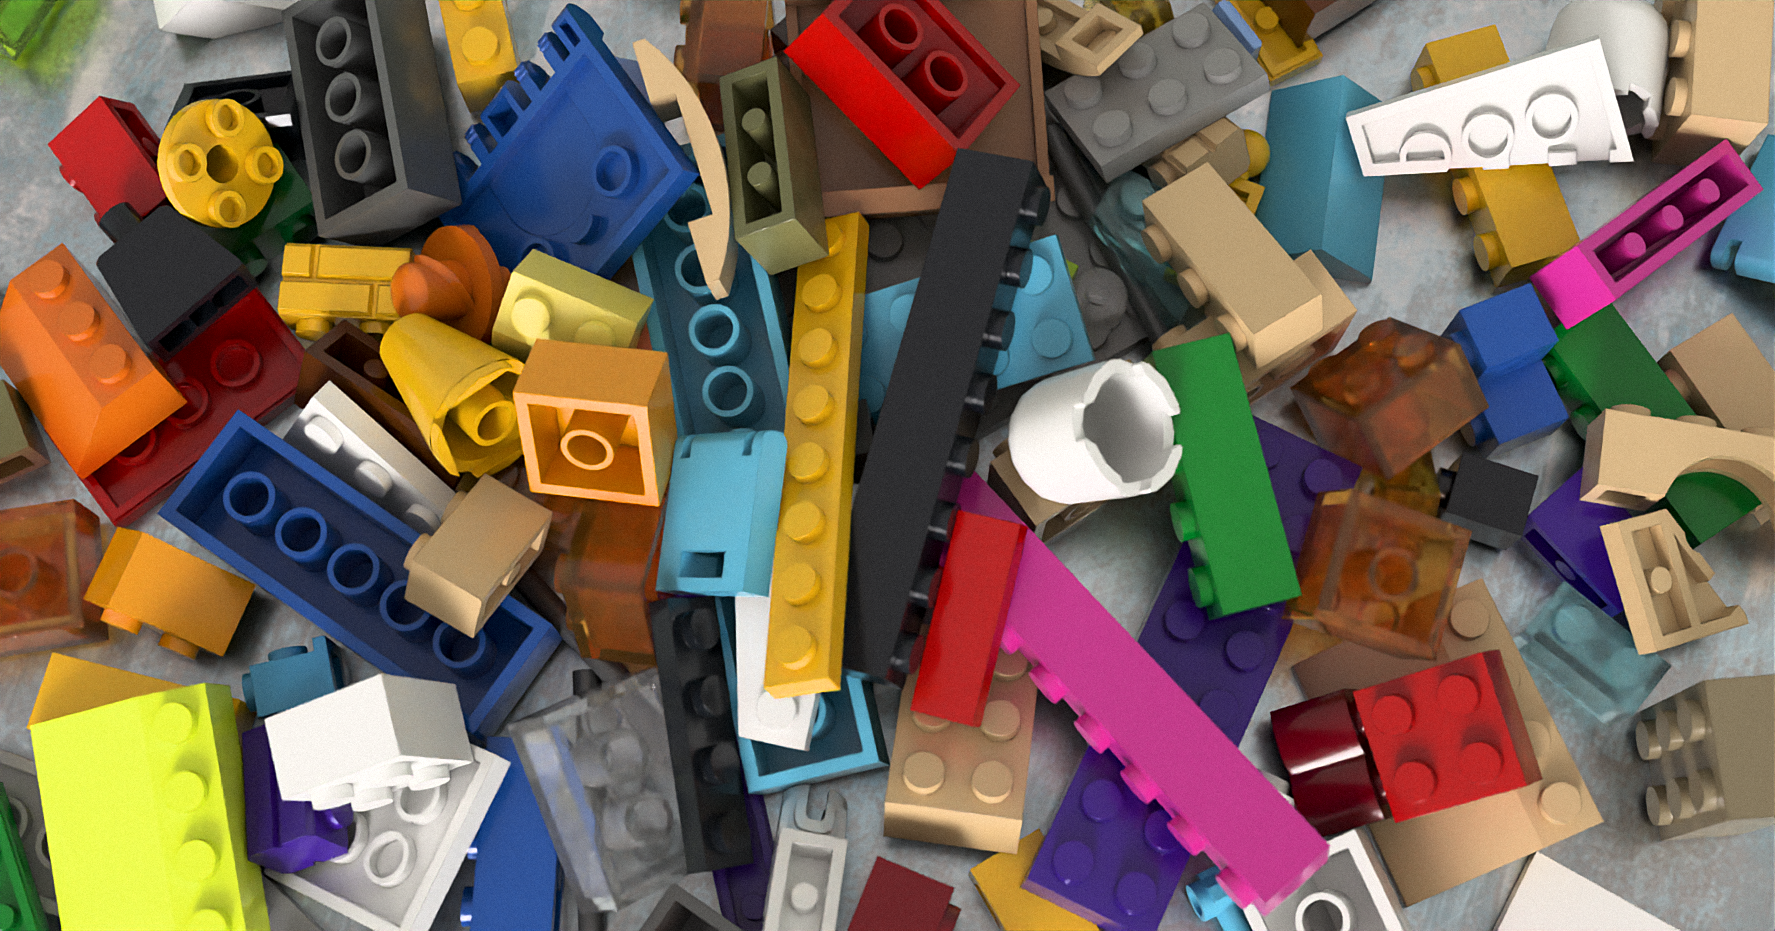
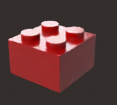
M1499 649L1479 652L1352 692L1395 824L1526 787L1543 779Z

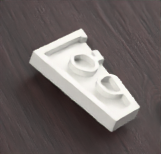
M330 380L311 398L283 438L285 442L421 535L426 533L432 536L441 526L442 515L450 500L456 494Z

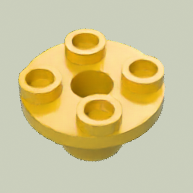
M232 99L200 100L178 111L163 132L157 159L160 181L170 203L189 221L208 228H235L254 218L267 203L274 183L280 179L284 167L280 152L273 147L269 133L259 118L248 108Z

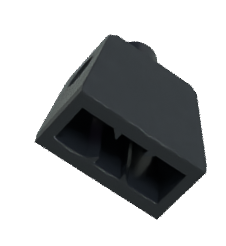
M122 202L110 208L99 222L100 229L114 245L98 257L96 265L139 337L165 363L259 285L257 280L234 254L168 205L160 206L144 219L130 203Z

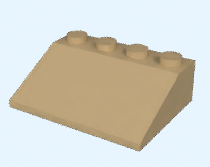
M1482 578L1426 601L1291 667L1305 699L1309 700L1342 689H1364L1479 652L1500 650L1543 779L1526 787L1396 824L1394 818L1366 825L1404 908L1604 822Z

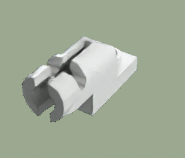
M810 784L794 786L784 792L770 866L762 931H835L848 839H845L848 803L845 797L837 791L829 789L826 808L823 810L821 821L809 819L806 816Z

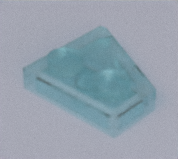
M1129 170L1111 181L1088 224L1105 247L1112 249L1117 254L1120 267L1134 286L1141 282L1163 310L1158 317L1171 330L1181 322L1190 302L1178 284L1175 270L1167 261L1163 264L1157 263L1148 252L1141 237V231L1146 228L1142 200L1162 188L1134 171Z

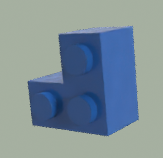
M1531 282L1459 310L1431 348L1433 352L1431 355V367L1434 376L1443 389L1451 390L1460 409L1457 413V420L1461 433L1470 446L1477 445L1484 459H1490L1551 435L1569 418L1542 361L1559 339Z

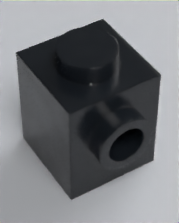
M1463 452L1448 469L1440 467L1434 478L1428 498V504L1437 506L1432 527L1507 550L1523 535L1539 476Z

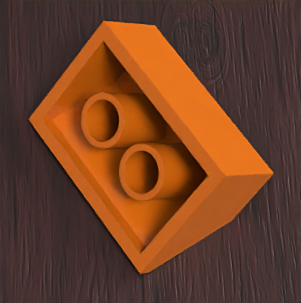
M63 243L10 280L0 309V366L75 473L82 480L187 403L185 397L98 280Z

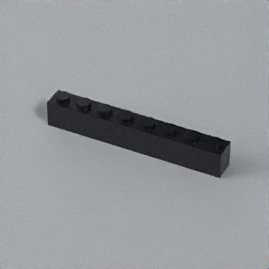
M962 148L957 149L851 511L842 675L903 690L907 675L915 674L920 665L924 651V637L919 633L926 608L932 609L936 603L943 574L938 566L945 542L950 543L957 512L961 510L957 499L963 478L969 479L973 475L978 462L979 441L975 438L981 415L989 414L995 402L997 377L993 375L999 351H1006L1009 348L1014 335L1015 314L1011 309L1017 288H1025L1031 275L1033 253L1029 246L1034 228L1044 224L1049 211L1050 189L1046 187L1047 185L1034 161Z

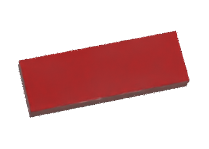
M958 510L910 710L972 727H981L1029 526Z

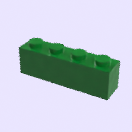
M1612 303L1568 330L1562 323L1554 328L1559 341L1545 355L1542 361L1560 398L1571 411L1570 419L1575 430L1585 441L1587 426L1606 408L1610 409L1614 405L1632 404L1643 406L1651 411V416L1676 420L1680 416H1697ZM1694 472L1676 477L1665 496L1645 510V512L1648 514L1667 509L1685 532L1689 546L1695 549L1762 503L1751 490L1730 477L1712 472Z
M1230 333L1152 351L1142 362L1149 363L1167 380L1180 408L1179 414L1171 416L1174 428L1173 445L1181 444L1182 456L1171 478L1177 502L1171 503L1170 513L1177 538L1180 542L1188 541L1195 567L1188 569V581L1195 604L1198 608L1206 606L1209 620L1301 596V589Z

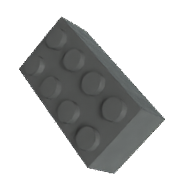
M299 0L281 11L318 236L356 246L381 247L461 205V194L425 0Z

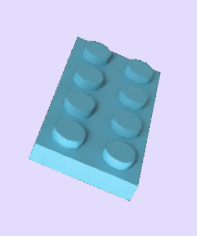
M1055 234L1030 242L1029 249L1033 253L1032 271L1025 288H1017L1011 309L1015 314L1014 335L1009 348L1006 351H999L993 375L997 377V390L1096 360L1059 235ZM920 277L865 294L858 400L866 399L876 426Z

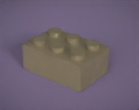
M1775 674L1703 680L1640 711L1641 720L1636 725V744L1641 758L1648 760L1652 786H1649L1647 789L1646 806L1651 823L1654 826H1659L1661 841L1741 835L1775 825Z

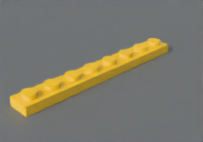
M859 211L825 219L829 256L800 265L797 268L784 436L787 440V454L775 538L763 688L775 699L840 690L869 242V224Z

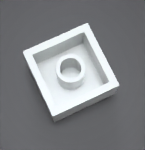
M379 674L264 719L282 800L312 801L314 810L330 809L347 803H351L353 811L379 808L393 802V791L409 786L410 790H422L444 784L451 779L449 770L474 761L456 686L451 683Z

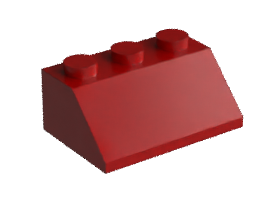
M833 0L784 50V53L919 190L953 164L958 148L968 149L1021 86L939 0Z

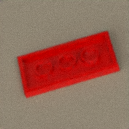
M257 287L168 362L165 363L154 351L151 352L185 397L187 403L84 480L79 477L115 527H128L173 494L238 409L262 426H265L294 405L305 348ZM44 430V431L46 432V434L48 435V437L51 439V441L54 443V441H53L52 438L49 436V434L47 433V431Z

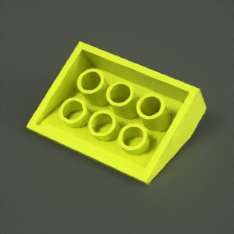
M201 683L138 696L30 725L62 931H271L260 865L248 860L244 767L230 685Z

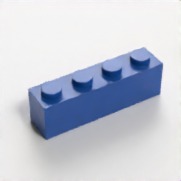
M487 736L486 751L498 755L511 762L467 852L468 859L476 860L474 886H465L463 890L460 913L462 927H470V931H561L574 776V747L567 740Z

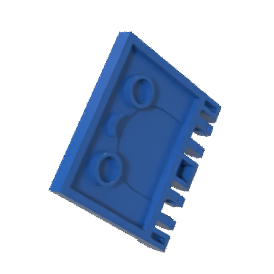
M568 3L552 23L555 33L552 31L545 32L537 42V47L540 48V51L544 54L543 56L555 73L550 78V75L541 66L529 60L522 61L514 71V76L517 77L516 80L521 84L507 80L480 114L485 126L480 123L472 124L465 133L466 136L464 138L471 145L470 148L481 162V166L478 168L474 160L458 150L453 152L462 204L438 217L444 226L474 225L491 245L499 266L506 267L511 274L521 261L535 249L610 280L700 173L602 40L604 32L596 21L579 6Z

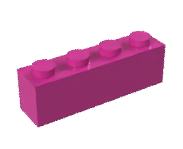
M1725 139L1672 174L1529 278L1568 330L1617 300L1764 189L1729 141Z

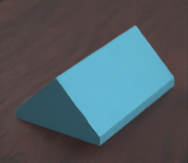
M1344 75L1272 90L1264 137L1269 144L1270 159L1266 168L1259 174L1258 184L1264 186L1265 190L1254 216L1293 260L1311 249L1332 278L1370 284L1373 279L1385 175L1363 176L1345 117L1347 112L1382 101Z

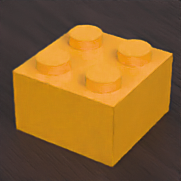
M536 339L512 392L530 492L660 507L671 476L674 446L678 439L668 352Z

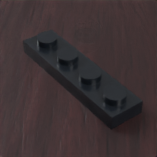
M715 596L666 598L650 602L648 604L687 873H701L754 863Z

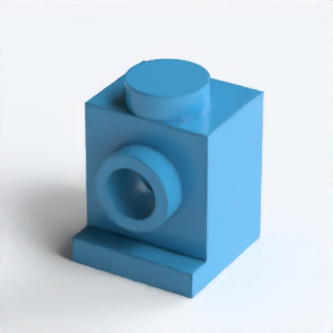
M323 635L312 638L314 651L308 652L306 646L285 647L268 653V662L249 666L250 673L242 675V689L250 712L257 711V716L264 720L346 688L347 684L340 647Z

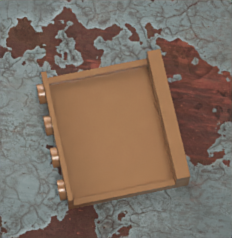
M784 0L788 46L833 0ZM939 0L1021 85L968 150L1034 161L1047 185L1046 187L1050 189L1051 206L1055 202L1054 175H1050L1037 0ZM789 58L790 73L810 96L825 219L858 211L865 220L938 215L953 164L919 190Z

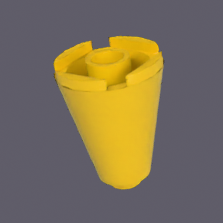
M422 313L406 315L395 321L388 328L380 344V357L433 456L440 465L450 474L460 477L459 472H471L476 478H481L485 473L491 476L509 467L523 455L512 392L526 362Z

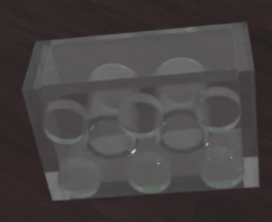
M655 667L616 676L507 724L580 914L619 911L690 875L687 873L660 680Z

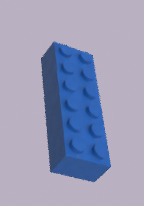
M239 409L157 513L183 534L385 675L455 684L466 731L486 745L487 736H493L563 640L551 623L509 594L474 638L469 637L404 599L410 572L404 568V562L411 547L421 534Z

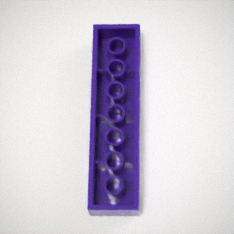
M1254 415L1253 419L1302 595L1284 602L1209 620L1206 606L1198 608L1191 594L1188 569L1195 567L1189 543L1188 541L1180 542L1135 638L1137 643L1237 748L1241 743L1363 468ZM1087 742L1020 888L1096 924L1101 931H1157L1191 853L1180 844L1168 828L1167 823L1173 817L1155 798L1149 804H1145L1125 783L1120 772L1126 766L1109 748L1100 754Z

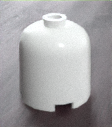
M1573 0L1559 11L1550 31L1545 51L1599 34L1627 136L1642 133L1644 138L1653 136L1660 121L1669 59V29L1666 20L1651 3L1644 0Z
M1113 359L1044 379L1020 397L1011 416L1008 445L1012 463L1021 479L1039 496L1058 503L1074 504L1117 499L1158 491L1173 477L1182 456L1181 444L1173 445L1174 428L1171 418L1172 415L1180 413L1179 403L1167 380L1146 362L1133 364L1121 359Z

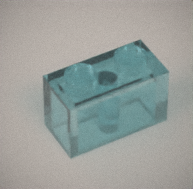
M1565 581L1540 600L1511 636L1521 657L1608 727L1632 717L1671 668V665L1655 652L1639 655L1632 634Z

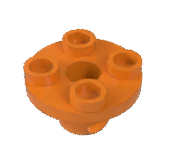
M474 225L444 226L435 230L428 237L420 255H415L413 262L404 263L397 268L391 281V299L397 314L401 318L413 313H422L489 345L492 339V329L511 273L506 267L499 266L491 245Z

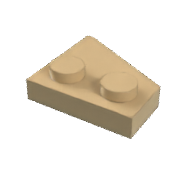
M1667 509L1600 526L1638 655L1658 652L1749 624L1746 613L1740 605L1726 607L1708 583L1715 575V572L1703 556L1689 546L1685 532Z

